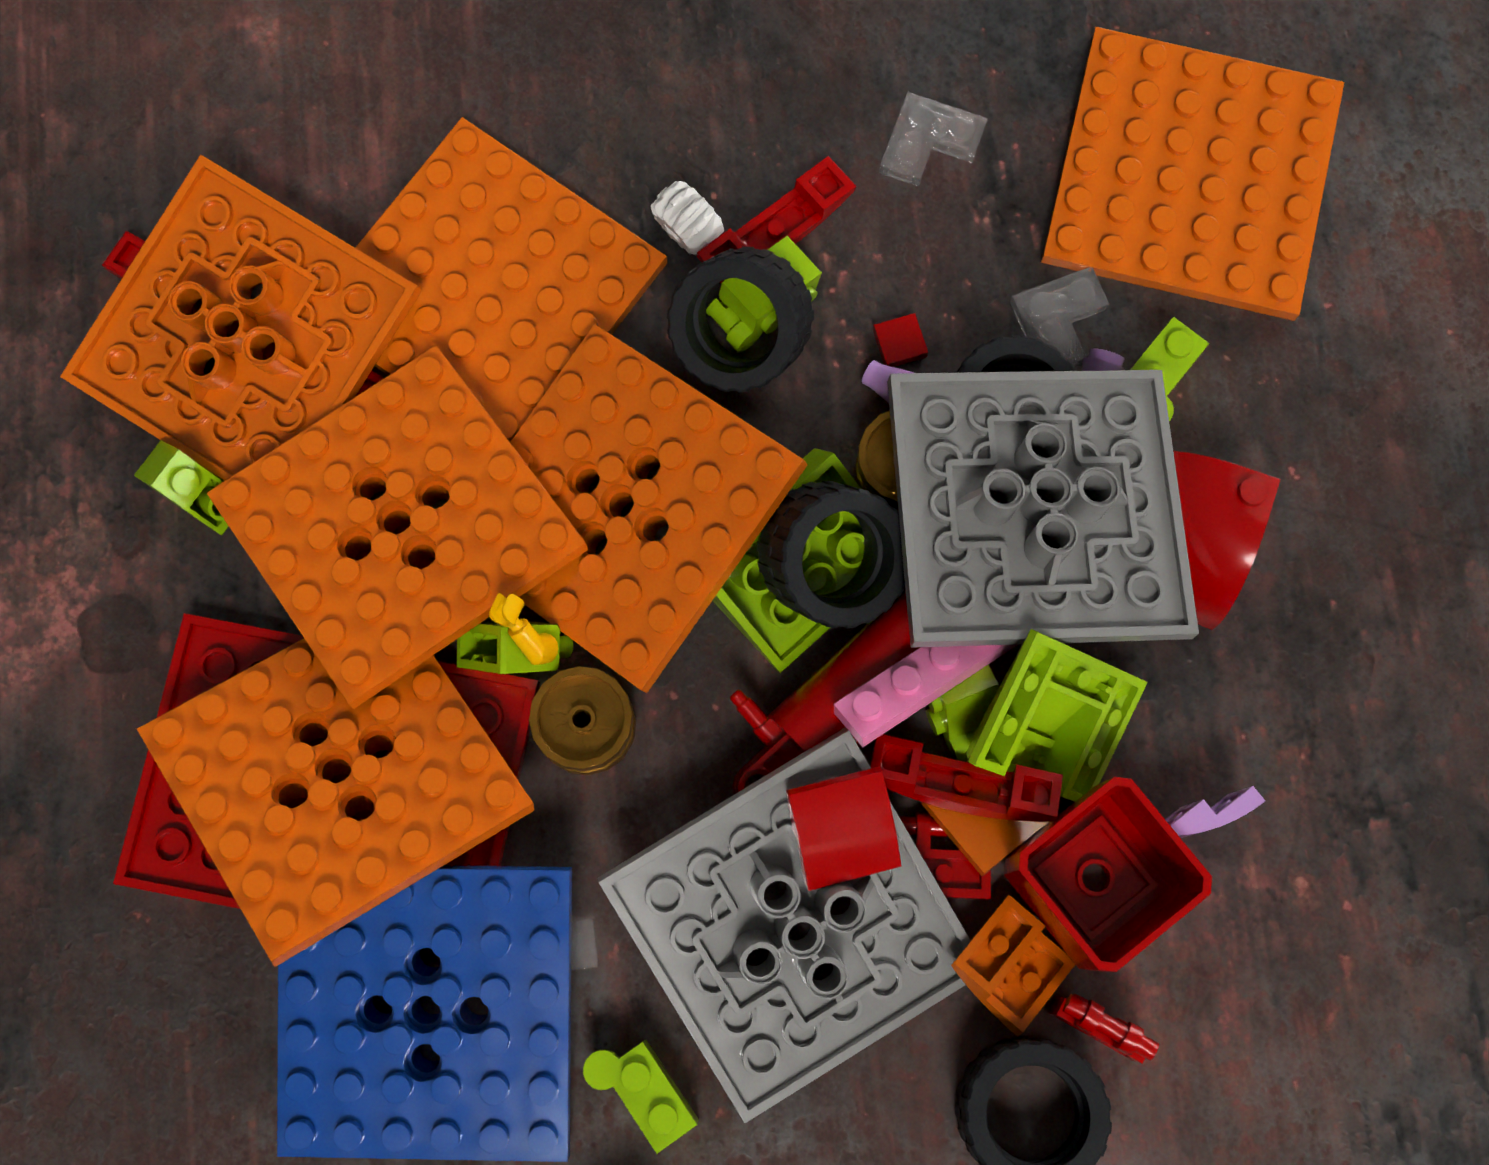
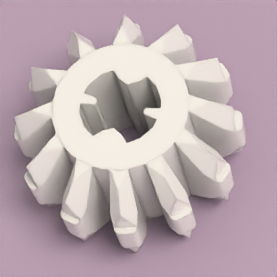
M675 181L668 188L665 187L651 204L654 219L669 234L670 238L676 241L689 254L697 255L698 251L724 232L721 218L715 213L714 208L686 182Z

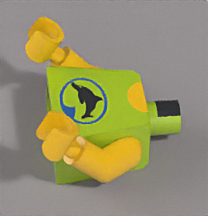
M498 593L489 612V617L492 621H483L457 639V667L497 674L556 671L559 667V658H569L571 656L573 640L560 631L558 624L532 622L525 618L519 619V614L525 604L524 601L514 594H509L506 598L501 593Z

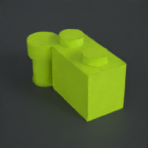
M786 236L768 250L772 251L774 255L786 259L791 263L792 268L801 274L807 290L809 289L812 302L818 294L816 288L822 272ZM725 279L719 291L721 302L716 298L706 309V314L711 316L727 334L726 340L738 353L752 346L762 335L763 331L769 334L778 328L776 311L770 299L757 286L742 279Z
M1175 317L1169 321L1130 369L1162 370L1169 422L1174 414V407L1168 395L1209 345L1206 340Z
M989 665L928 704L930 709L926 710V715L930 726L936 736L943 733L952 759L967 762L966 752L974 738L975 731L979 727L986 710L999 688V683Z
M646 1039L621 1057L615 1052L605 1049L592 1053L586 1059L583 1066V1075L586 1082L597 1090H607L612 1087L615 1089L656 1154L697 1126L698 1117Z

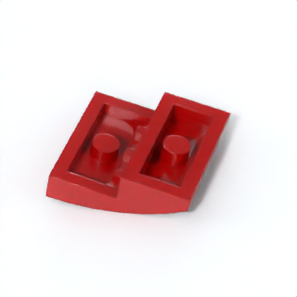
M880 766L786 790L792 830L798 842L803 879L808 891L902 867L892 809Z

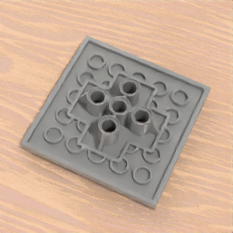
M1162 370L890 374L887 385L911 648L1023 644L1030 629L1061 643L1194 639L1199 634ZM1032 448H1037L1043 457L1038 456ZM1084 490L1088 491L1089 495H1090L1093 499H1095V500H1097V501H1100V502H1096V501H1093V500L1089 499V498L1086 496ZM1037 491H1041L1048 500L1054 503L1042 500L1038 496ZM989 492L997 493L998 497L1002 501L1007 502V504L994 501ZM1042 535L1048 536L1049 540L1053 544L1058 545L1059 548H1051L1046 545Z
M847 728L841 729L597 878L598 883L744 1123H747L966 985L951 964L971 940L891 802L902 867L811 891L807 889L803 879L798 842L792 830L786 790L871 769ZM775 881L786 883V890L780 898L776 900L764 898V891L770 883ZM842 896L851 898L847 911L840 915L830 914V907L837 898ZM800 922L810 924V930L804 938L800 940L788 938L789 931L795 924ZM758 948L769 950V955L762 964L757 966L746 964V959L753 950ZM824 963L833 964V971L827 978L822 980L813 979V973L819 965Z

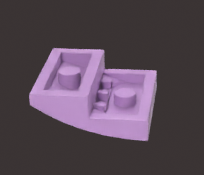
M1251 786L1227 794L1211 808L1204 799L1182 806L1165 820L1178 836L1183 838L1235 821L1260 806L1265 800L1255 787Z

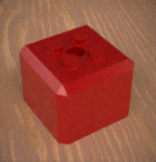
M1112 777L1094 786L1059 814L1056 821L1049 822L1005 858L1004 876L1079 969L1117 972L1206 899L1211 894L1212 886L1211 874L1132 779ZM1090 864L1100 866L1106 873V884L1098 892L1089 890L1082 880L1083 871Z

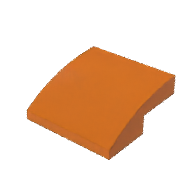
M922 802L923 807L981 876H984L1050 822L988 818L956 812Z
M1008 895L951 966L985 1007L1018 1037L1026 1030L1075 966V963L1061 948L1041 932L1045 925L1013 897Z

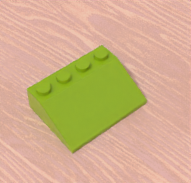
M814 448L803 458L808 465L791 490L802 487V484L809 482L819 483L822 481H834L860 488V486L833 452ZM840 511L826 517L813 529L806 541L802 557L803 574L808 587L816 594L824 595L839 590L855 576L861 565L864 555V536L858 520L852 513ZM760 532L712 601L765 659L781 673L831 627H826L819 622L816 623L784 606L767 589L764 584V577L760 573L757 563L759 561L757 541L760 539Z

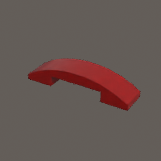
M827 156L797 178L795 187L737 231L733 232L731 228L698 251L696 257L703 263L721 252L732 248L736 250L742 247H754V249L768 250L786 236L797 244L845 202L856 190V185Z
M884 734L876 738L870 767L880 766L886 787L891 791L926 804L970 815L1015 821L1043 822L1056 821L1063 780L1062 774L1016 764L1013 772L1007 771L1005 776H1002L968 762L922 752L924 743Z

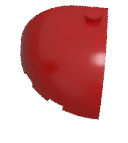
M1173 451L1198 625L1213 630L1224 620L1247 579L1260 547L1281 479L1221 459Z

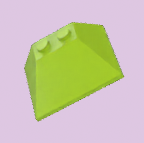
M1030 629L986 710L979 727L975 731L974 738L966 752L967 761L974 766L1005 776L1007 771L1013 772L1016 764L1062 774L1063 780L1060 796L1076 802L1090 789L1100 783L1148 682Z

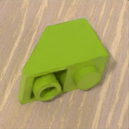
M160 440L134 476L222 536L229 526L207 495V492L223 481L179 449Z

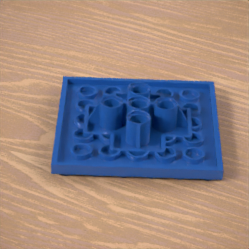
M444 865L278 965L277 1157L568 1162L570 1157L572 867ZM423 948L432 949L435 955L440 957V966L430 967L426 965L421 959L420 950ZM373 996H383L386 1003L392 1006V1013L386 1014L378 1011L374 1006ZM420 997H431L434 1003L440 1006V1013L429 1014L424 1011L420 1004ZM467 998H480L483 1004L488 1007V1013L485 1015L473 1013L467 1005ZM420 1045H431L434 1052L440 1056V1060L429 1061L424 1058L420 1053Z

